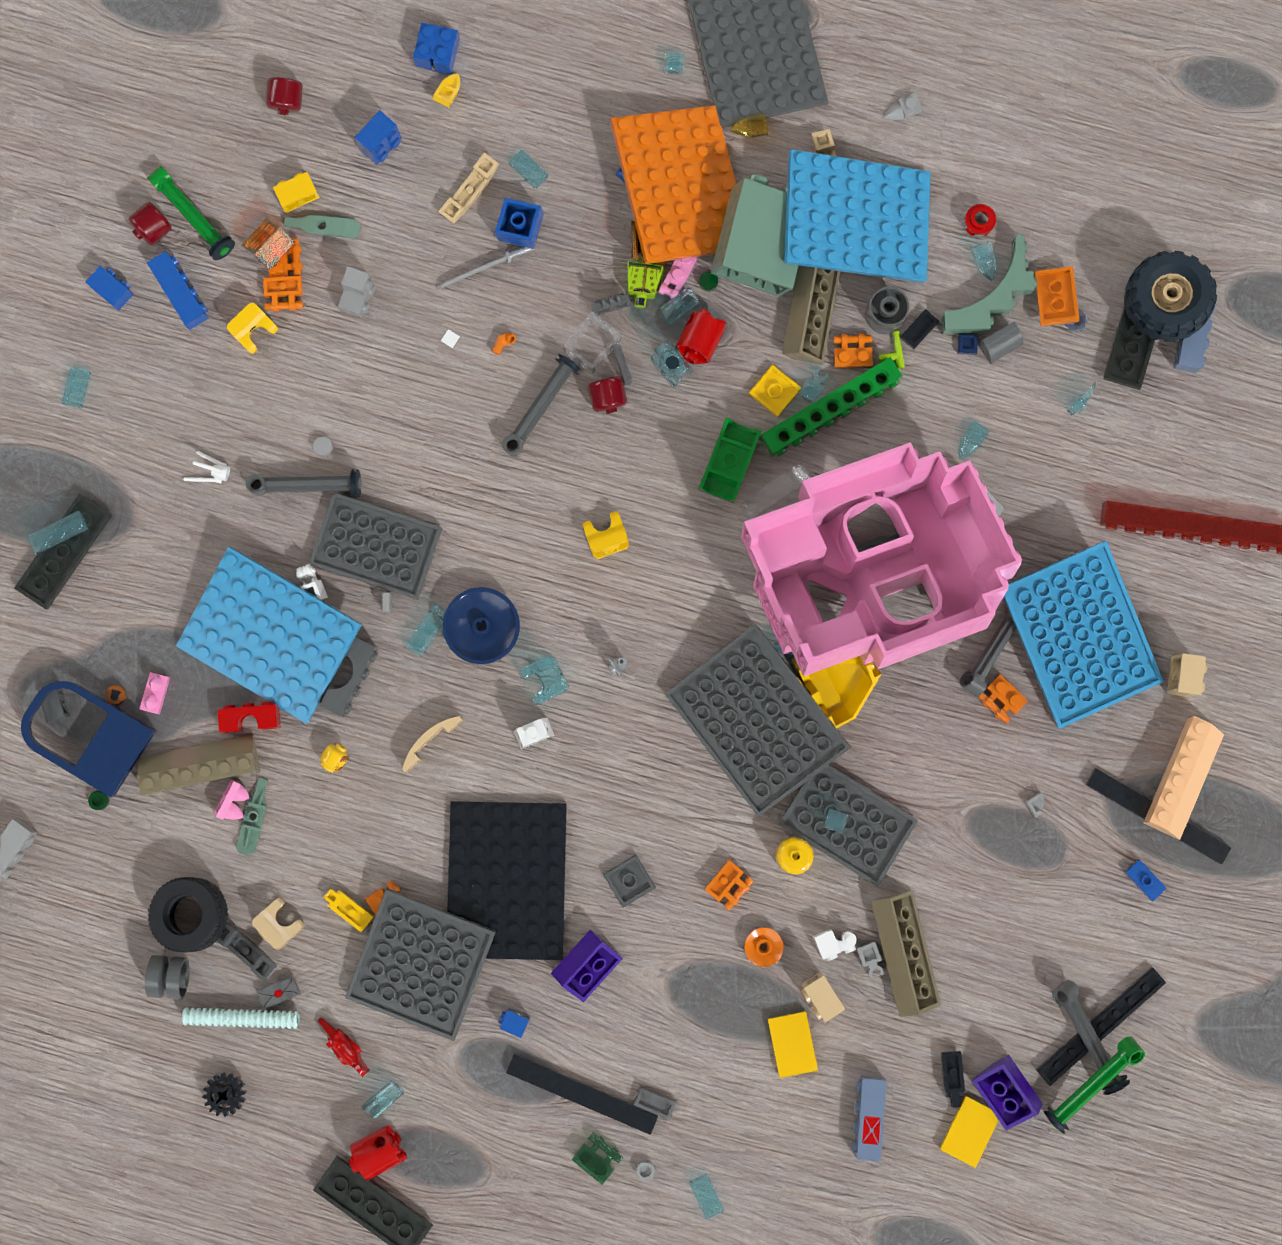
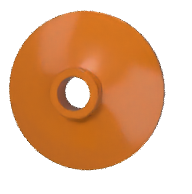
M757 928L745 940V954L750 962L756 966H772L779 961L783 954V941L780 935L770 928ZM762 943L767 944L766 950L760 949Z

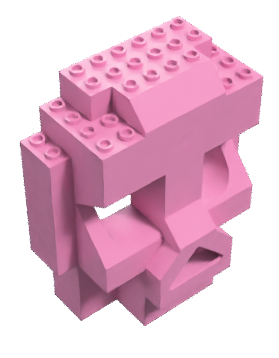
M910 442L803 480L798 495L800 502L744 521L741 539L756 570L753 587L783 654L793 652L803 677L857 656L861 657L864 665L874 661L877 668L881 669L988 628L995 616L997 607L1009 589L1007 580L1014 577L1021 565L1022 559L1020 553L1015 551L1013 540L1010 534L1006 533L1004 522L1001 517H998L995 511V504L993 500L989 499L987 488L984 483H981L978 477V470L972 465L970 460L949 468V463L946 457L942 456L941 452L919 459L917 449L913 448ZM877 503L890 517L900 538L858 552L848 531L847 524L856 515ZM807 582L815 583L846 597L839 617L823 622L808 590ZM922 583L934 611L928 615L905 622L891 617L885 610L881 598Z

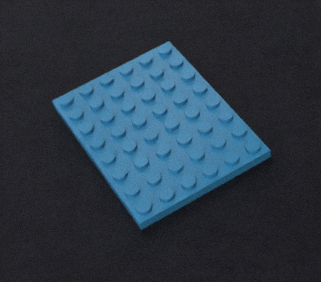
M791 149L788 153L784 263L913 282H926L930 171Z
M1107 541L1097 543L1008 583L1009 589L1003 599L1058 729L1164 682Z
M230 546L220 561L176 647L265 700L273 701L280 709L307 724L358 634L362 623Z

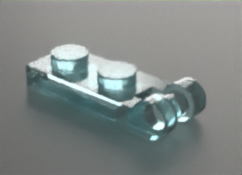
M435 603L404 646L420 658L443 627L445 611L440 608V605ZM435 614L440 617L438 622L432 619Z

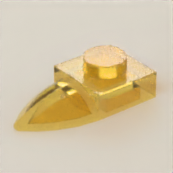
M765 115L742 119L730 129L731 132L737 135L750 136V138L769 134Z

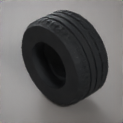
M195 877L175 878L162 885L156 891V895L153 896L149 905L150 908L148 909L150 930L154 938L157 939V942L168 948V950L183 953L202 951L213 945L223 934L228 920L226 899H224V895L219 891V888L208 882V880ZM186 896H193L202 907V920L195 931L187 934L177 927L174 913L181 899Z

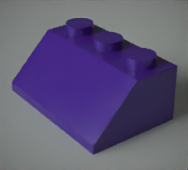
M589 930L551 972V975L563 988L584 1002L623 958L597 934Z
M1010 1055L992 1063L972 1080L1006 1131L1038 1115L1043 1106V1103Z

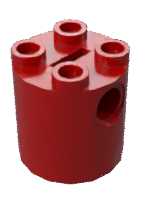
M705 309L691 313L675 345L682 358L691 364L709 363L726 329L727 323L724 320L715 319Z
M390 1124L350 1145L352 1155L349 1158V1164L354 1173L360 1172L367 1181L408 1159L405 1150L400 1147L399 1143L402 1140L397 1131L394 1132Z

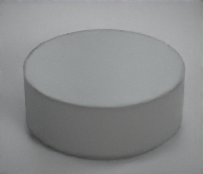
M318 437L313 443V449L319 456H328L333 450V444L327 437Z
M649 1160L640 1161L635 1169L637 1178L641 1181L651 1180L655 1175L654 1164Z

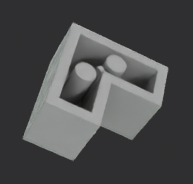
M347 266L341 282L344 291L338 308L343 313L362 319L363 315L368 312V301L370 296L373 297L376 286H374L369 273Z

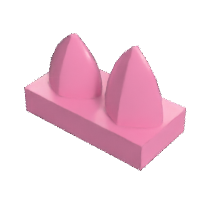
M150 672L140 710L160 714L170 677Z
M231 779L214 811L216 817L222 820L224 818L231 820L244 818L241 809L232 802L249 799L247 790L238 781Z

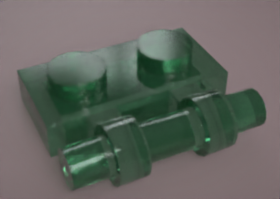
M592 1132L588 1139L593 1142V1145L589 1147L584 1143L572 1157V1161L603 1185L615 1170L609 1163L613 1159L619 1164L623 1157L615 1147L611 1148L605 1143L604 1138L598 1137ZM598 1148L607 1154L604 1159L596 1153Z

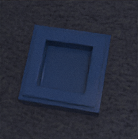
M959 334L957 354L976 355L978 335Z

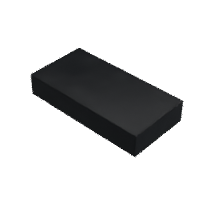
M925 309L900 338L914 350L940 321Z

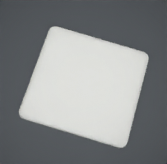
M448 329L441 341L453 348L460 336Z

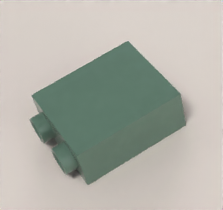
M750 174L731 189L711 274L781 296L793 289L798 265L784 263L787 187H782L780 191L769 187V180L767 178Z

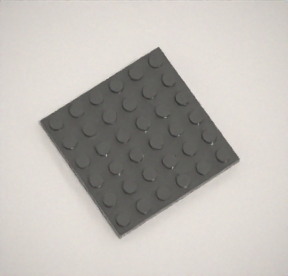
M387 888L345 998L455 1041L496 931Z

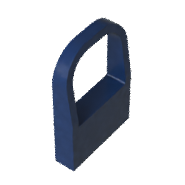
M57 681L43 687L29 705L21 721L22 737L31 750L111 798L115 797L156 733V730L83 686L70 681ZM62 688L77 693L108 712V716L77 764L41 745L34 738L31 730L33 717L45 698L51 692Z

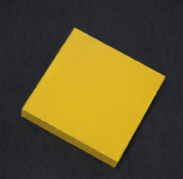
M772 364L748 394L778 418L802 388Z

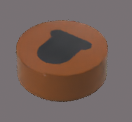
M113 685L107 689L105 696L108 702L118 705L125 701L127 694L123 687Z

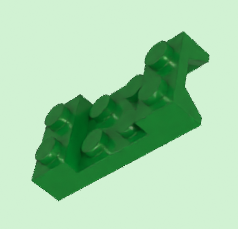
M726 417L698 490L734 504L762 431L736 424Z

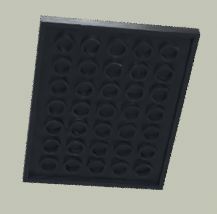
M451 801L447 912L496 931L486 959L563 960L567 803Z

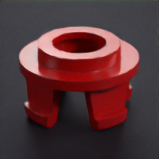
M985 204L972 206L965 215L966 232L971 236L975 234L988 235L996 224L994 210ZM982 212L988 217L987 223L983 225L978 224L975 221V214Z

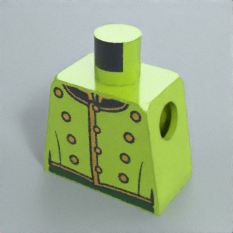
M628 261V295L636 297L635 307L645 308L647 299L653 300L656 297L663 275V266Z

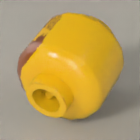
M337 743V745L329 744L320 755L321 766L331 773L340 771L349 759L346 753L347 748L340 743Z

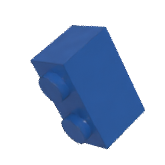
M99 266L85 283L119 311L133 296L129 291L131 287L124 280L119 282L115 278L117 275L110 268L105 270L102 266Z

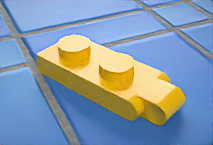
M330 888L323 897L329 902L327 906L361 933L374 918L371 913L341 890L336 892Z

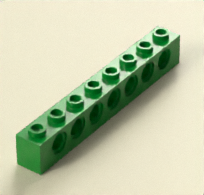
M889 357L761 434L760 439L771 457L775 455L779 457L787 452L786 448L791 445L796 447L803 442V438L806 436L813 437L819 433L821 427L825 426L827 428L836 422V418L848 416L852 413L851 409L856 406L858 408L863 407L871 397H874V399L878 398L884 393L883 390L886 388L892 389L900 384L899 380L903 375L892 358ZM882 376L885 379V383H878L876 377ZM867 386L869 392L862 393L859 387ZM849 395L852 397L853 402L847 403L843 397ZM834 405L837 411L834 413L829 412L827 406ZM817 414L820 416L821 421L814 422L811 416ZM801 424L805 430L798 432L795 429V425ZM786 434L789 440L782 442L779 439V435Z

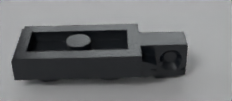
M961 1051L940 1052L945 1095L950 1097L951 1107H961L960 1096H964L965 1092Z

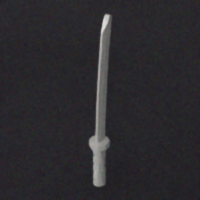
M521 247L511 252L504 251L503 257L437 286V290L506 260L510 263L512 262L511 259L534 251L535 248Z

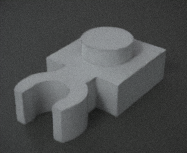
M871 942L857 947L856 950L862 966H869V977L874 979L872 972L875 969L879 970L881 976L884 975L883 969L877 965V962L882 961L876 943Z

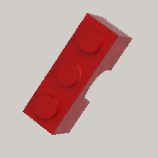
M273 701L262 702V706H254V703H244L243 707L235 708V705H223V709H218L219 733L243 732V720L251 715L256 718L259 730L281 728L280 708Z

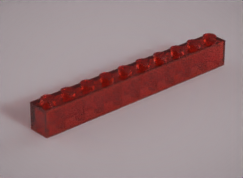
M1108 500L1102 503L1100 526H1104L1106 530L1116 531L1118 528L1124 529L1126 533L1140 531L1146 536L1161 534L1163 538L1173 539L1175 536L1181 537L1182 541H1193V539L1200 540V543L1203 544L1217 542L1219 546L1224 547L1238 545L1239 549H1250V547L1257 548L1259 552L1274 550L1276 554L1282 555V525Z

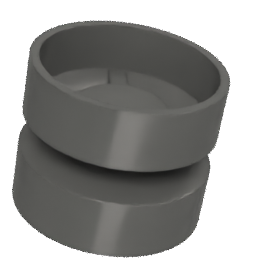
M884 287L876 291L871 297L865 313L869 327L880 334H891L897 331L909 313L908 298L901 290L894 287Z
M152 955L148 962L145 976V992L147 997L162 998L166 992L169 999H183L190 978L188 958L172 957L169 963L167 956Z

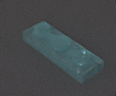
M77 511L26 537L33 552L38 554L89 528L82 513Z

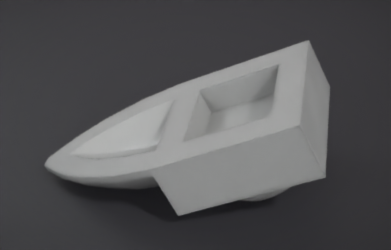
M916 93L898 99V102L893 104L883 117L888 120H902L921 113L923 109Z

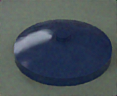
M477 587L460 593L448 605L443 617V634L446 643L455 655L469 663L490 664L499 661L514 648L519 637L520 619L514 604L504 594L491 588Z

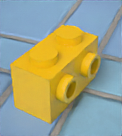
M308 172L298 173L294 178L288 181H280L277 183V186L273 187L285 213L320 198Z

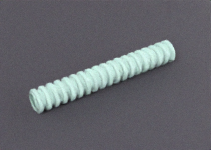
M186 1007L182 1012L183 1025L189 1023L190 1026L194 1024L196 1026L200 1024L202 1026L206 1024L208 1026H212V1024L218 1026L220 1024L221 1027L224 1025L227 1027L230 1025L236 1027V1025L248 1027L250 1025L251 1028L255 1026L257 1028L261 1026L263 1028L267 1026L269 1028H273V1026L279 1028L280 1026L282 1029L285 1027L297 1029L300 1021L298 1011L294 1013L292 1011L288 1013L282 1011L280 1013L279 1010L276 1012L274 1010L270 1012L268 1010H264V1012L258 1010L256 1012V1010L250 1011L249 1009L246 1011L243 1009L239 1011L237 1009L233 1011L227 1009L226 1011L225 1009L219 1010V1008L215 1010L213 1008L209 1010L207 1008H203V1010L197 1008L195 1010V1008L189 1009Z

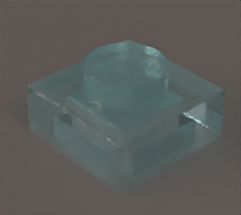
M666 52L664 73L683 74L684 53Z
M829 809L823 827L843 833L848 814Z

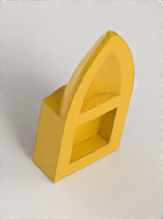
M458 73L446 77L441 82L433 95V100L450 108L460 88Z

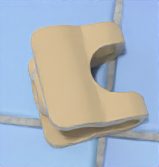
M281 898L274 900L252 921V925L257 929L260 936L276 950L282 949L305 926L301 920H297L286 927L278 924L277 914L285 905Z

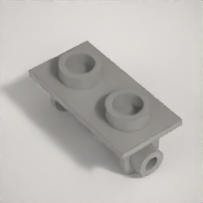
M619 656L613 661L608 658L609 664L607 666L613 676L617 674L618 677H621L620 672L627 668V659L624 656Z

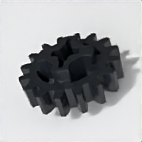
M225 1072L221 1073L220 1077L216 1074L213 1076L214 1081L208 1080L209 1086L203 1088L207 1094L203 1095L202 1098L208 1100L204 1105L211 1106L209 1112L216 1110V1116H219L221 1112H223L224 1117L228 1116L229 1112L233 1115L236 1113V1109L242 1108L240 1103L246 1101L242 1097V1095L247 1093L246 1090H242L245 1083L239 1084L240 1077L234 1079L233 1073H230L228 1077H226ZM225 1081L229 1082V1084L223 1085L221 1083L219 1084V1082ZM229 1089L227 1091L226 1097L220 1100L222 1098L223 1092ZM227 1104L230 1107H221L220 1105Z

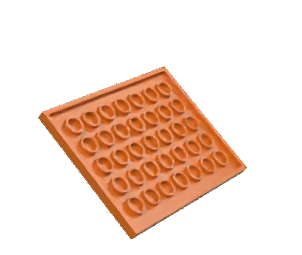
M716 106L611 118L610 124L645 264L715 254L731 189L736 185Z

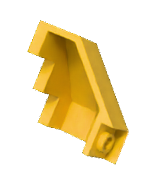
M860 656L804 677L796 659H791L796 673L802 679L806 689L836 728L857 717L881 676V672L873 662L864 665Z

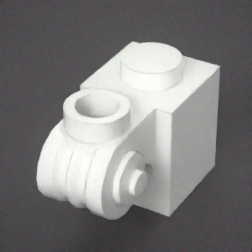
M311 564L297 568L296 577L303 582L302 589L321 600L328 598L322 581L317 580L316 570Z
M831 929L812 936L823 960H833L842 951L847 954L856 950V936L849 931L842 933L841 940L835 938Z

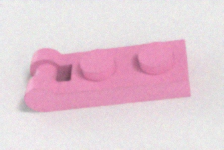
M698 257L675 260L658 293L670 296V299L676 301ZM670 284L676 286L674 290L669 288Z

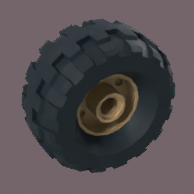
M1175 250L1172 253L1163 251L1158 252L1152 257L1149 256L1135 268L1125 288L1124 306H1126V314L1129 320L1136 325L1135 328L1140 333L1144 332L1149 335V338L1154 340L1163 339L1165 342H1174L1177 339L1190 337L1206 324L1216 305L1217 285L1215 279L1210 274L1211 270L1207 265H1202L1199 262V258L1191 255V257L1185 255L1182 251Z

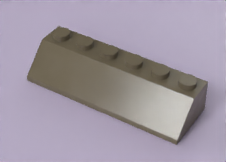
M798 265L783 355L793 360L823 365L840 271Z
M254 734L139 757L137 778L140 795H151L260 772Z
M913 891L898 893L871 901L899 1016L920 1015L941 1006Z

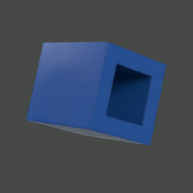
M509 1008L507 1012L503 1011L498 1021L501 1023L499 1029L521 1038L530 1017Z

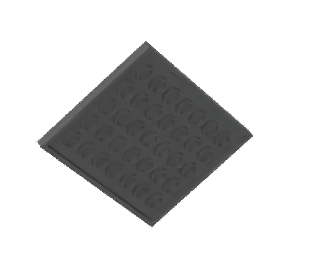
M688 0L713 105L716 106L722 128L828 104L803 0Z
M756 623L665 693L666 697L758 817L851 748Z

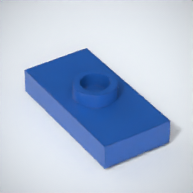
M1140 859L1124 872L1152 902L1167 889Z

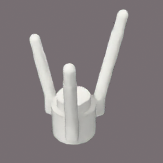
M196 451V454L216 465L210 466L193 461L192 464L212 470L211 476H214V478H183L184 481L216 482L221 484L222 481H227L230 467L226 463L220 462L205 453Z

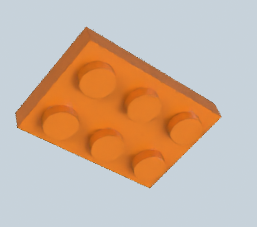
M1073 266L1035 271L1040 326L1079 322Z

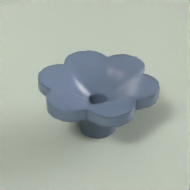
M1078 309L1079 322L1064 324L1071 332L1081 331L1086 327L1085 324L1088 322V316L1081 309Z

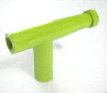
M894 331L892 336L894 338L895 353L879 354V362H883L891 357L892 360H896L897 367L900 370L905 368L899 337L900 332Z

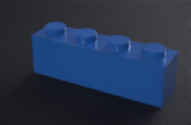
M165 251L147 262L179 317L189 330L209 319L206 314L208 309L203 302L199 303L196 297L199 296L193 286L189 287L187 284L189 279L183 270L179 271L177 266L180 264L174 255L170 256Z

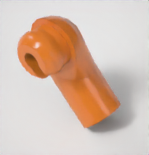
M511 332L499 335L491 352L500 355L504 346L516 342V335Z

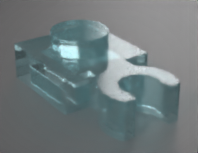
M819 368L813 374L814 379L812 380L808 377L798 393L799 396L812 404L817 401L824 389V386L820 384L824 383L828 378L827 373L823 378L818 377Z

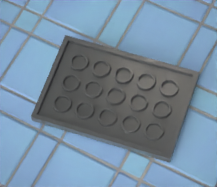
M333 493L309 564L419 600L443 528L338 493Z
M828 765L801 786L778 825L797 837L804 839L811 846L878 887L918 820Z

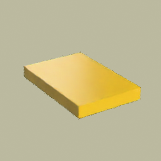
M806 1011L768 1018L779 1078L817 1071L818 1067Z
M965 1095L961 1102V1107L958 1108L939 1149L976 1168L999 1121L991 1108Z

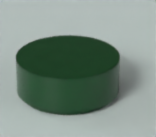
M705 272L700 276L699 285L704 291L711 292L717 288L718 277L711 274V272Z
M101 791L91 793L88 798L89 806L94 810L105 809L110 801L109 796Z

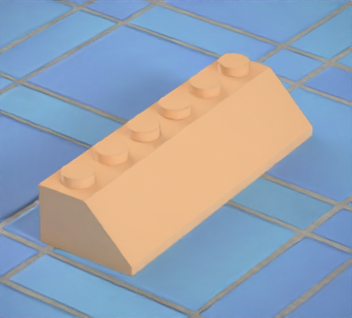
M1196 716L1187 719L1143 822L1144 824L1178 840L1181 839L1224 736L1213 724Z

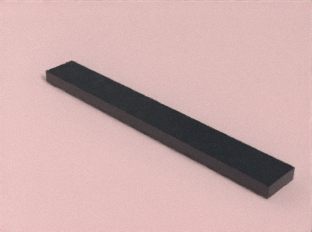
M1096 768L1085 784L1087 787L1144 820L1153 802ZM1188 822L1179 840L1221 865L1231 850V847Z
M1153 967L1090 1021L1100 1041L1166 984L1165 980ZM1079 1033L1074 1035L1036 1069L1049 1086L1089 1052Z
M516 1054L513 1055L506 1072L511 1076L651 1135L658 1118L653 1113Z

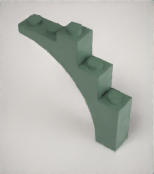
M1016 235L1013 239L1009 268L1002 282L992 293L971 306L958 310L944 311L941 316L942 335L988 333L991 327H993L994 322L993 316L990 315L1009 314L1015 307V297L1012 296L1031 295L1034 289H1036L1037 279L1034 277L1033 271L1026 272L1028 270V260L1025 259L1027 241H1024V235Z

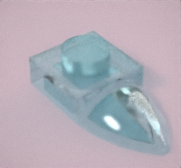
M987 241L971 247L980 272L992 281L996 273V259L991 243Z
M1096 383L1067 410L1071 416L1076 412L1080 414L1087 407L1085 403L1094 392Z
M973 421L960 442L959 458H965L974 453L990 431L976 421Z

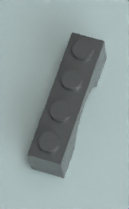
M355 637L346 654L353 665L352 677L345 686L338 689H328L320 707L341 717L349 714L352 708L350 703L353 697L356 698L361 690L359 686L362 680H366L370 673L368 668L371 662L374 663L378 657V648Z

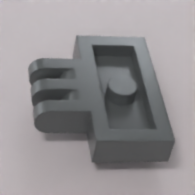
M620 293L614 295L613 298L609 296L608 299L602 298L595 301V304H592L594 316L629 307V295Z

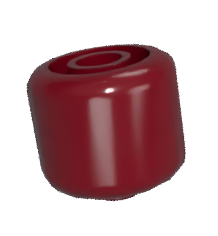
M269 78L267 81L266 106L271 110L277 111V114L289 115V113L300 111L302 83L290 78Z
M151 202L143 204L129 217V223L134 228L132 233L139 240L143 238L150 245L156 244L172 229L169 221Z
M620 376L594 381L587 386L591 405L595 412L606 411V414L617 412L618 407H622L627 403L623 380Z

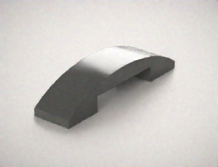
M227 922L225 930H223V934H221L217 942L227 947L251 968L250 971L263 982H266L278 966L253 941Z

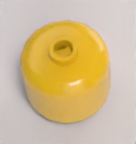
M790 837L781 841L775 852L776 863L780 869L794 875L807 871L812 865L814 858L813 849L810 844L804 839Z

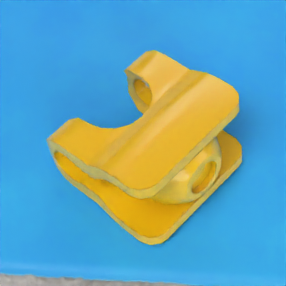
M249 303L227 324V329L231 335L251 354L258 350L250 337L254 329L261 327L273 335L278 331L277 326L254 303Z
M618 511L610 513L611 525L605 531H597L590 520L582 523L591 552L596 559L626 550L629 547L627 534Z

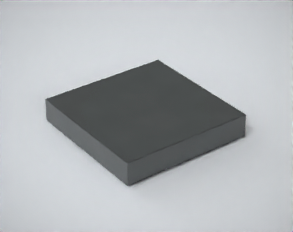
M637 854L603 874L623 908L656 888Z

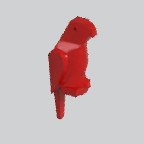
M320 1018L318 1022L330 1036L328 1038L329 1042L326 1044L327 1047L332 1048L336 1057L343 1065L352 1066L362 1077L367 1074L370 1069L361 1058L362 1050L342 1030L338 1029L336 1031L324 1019Z

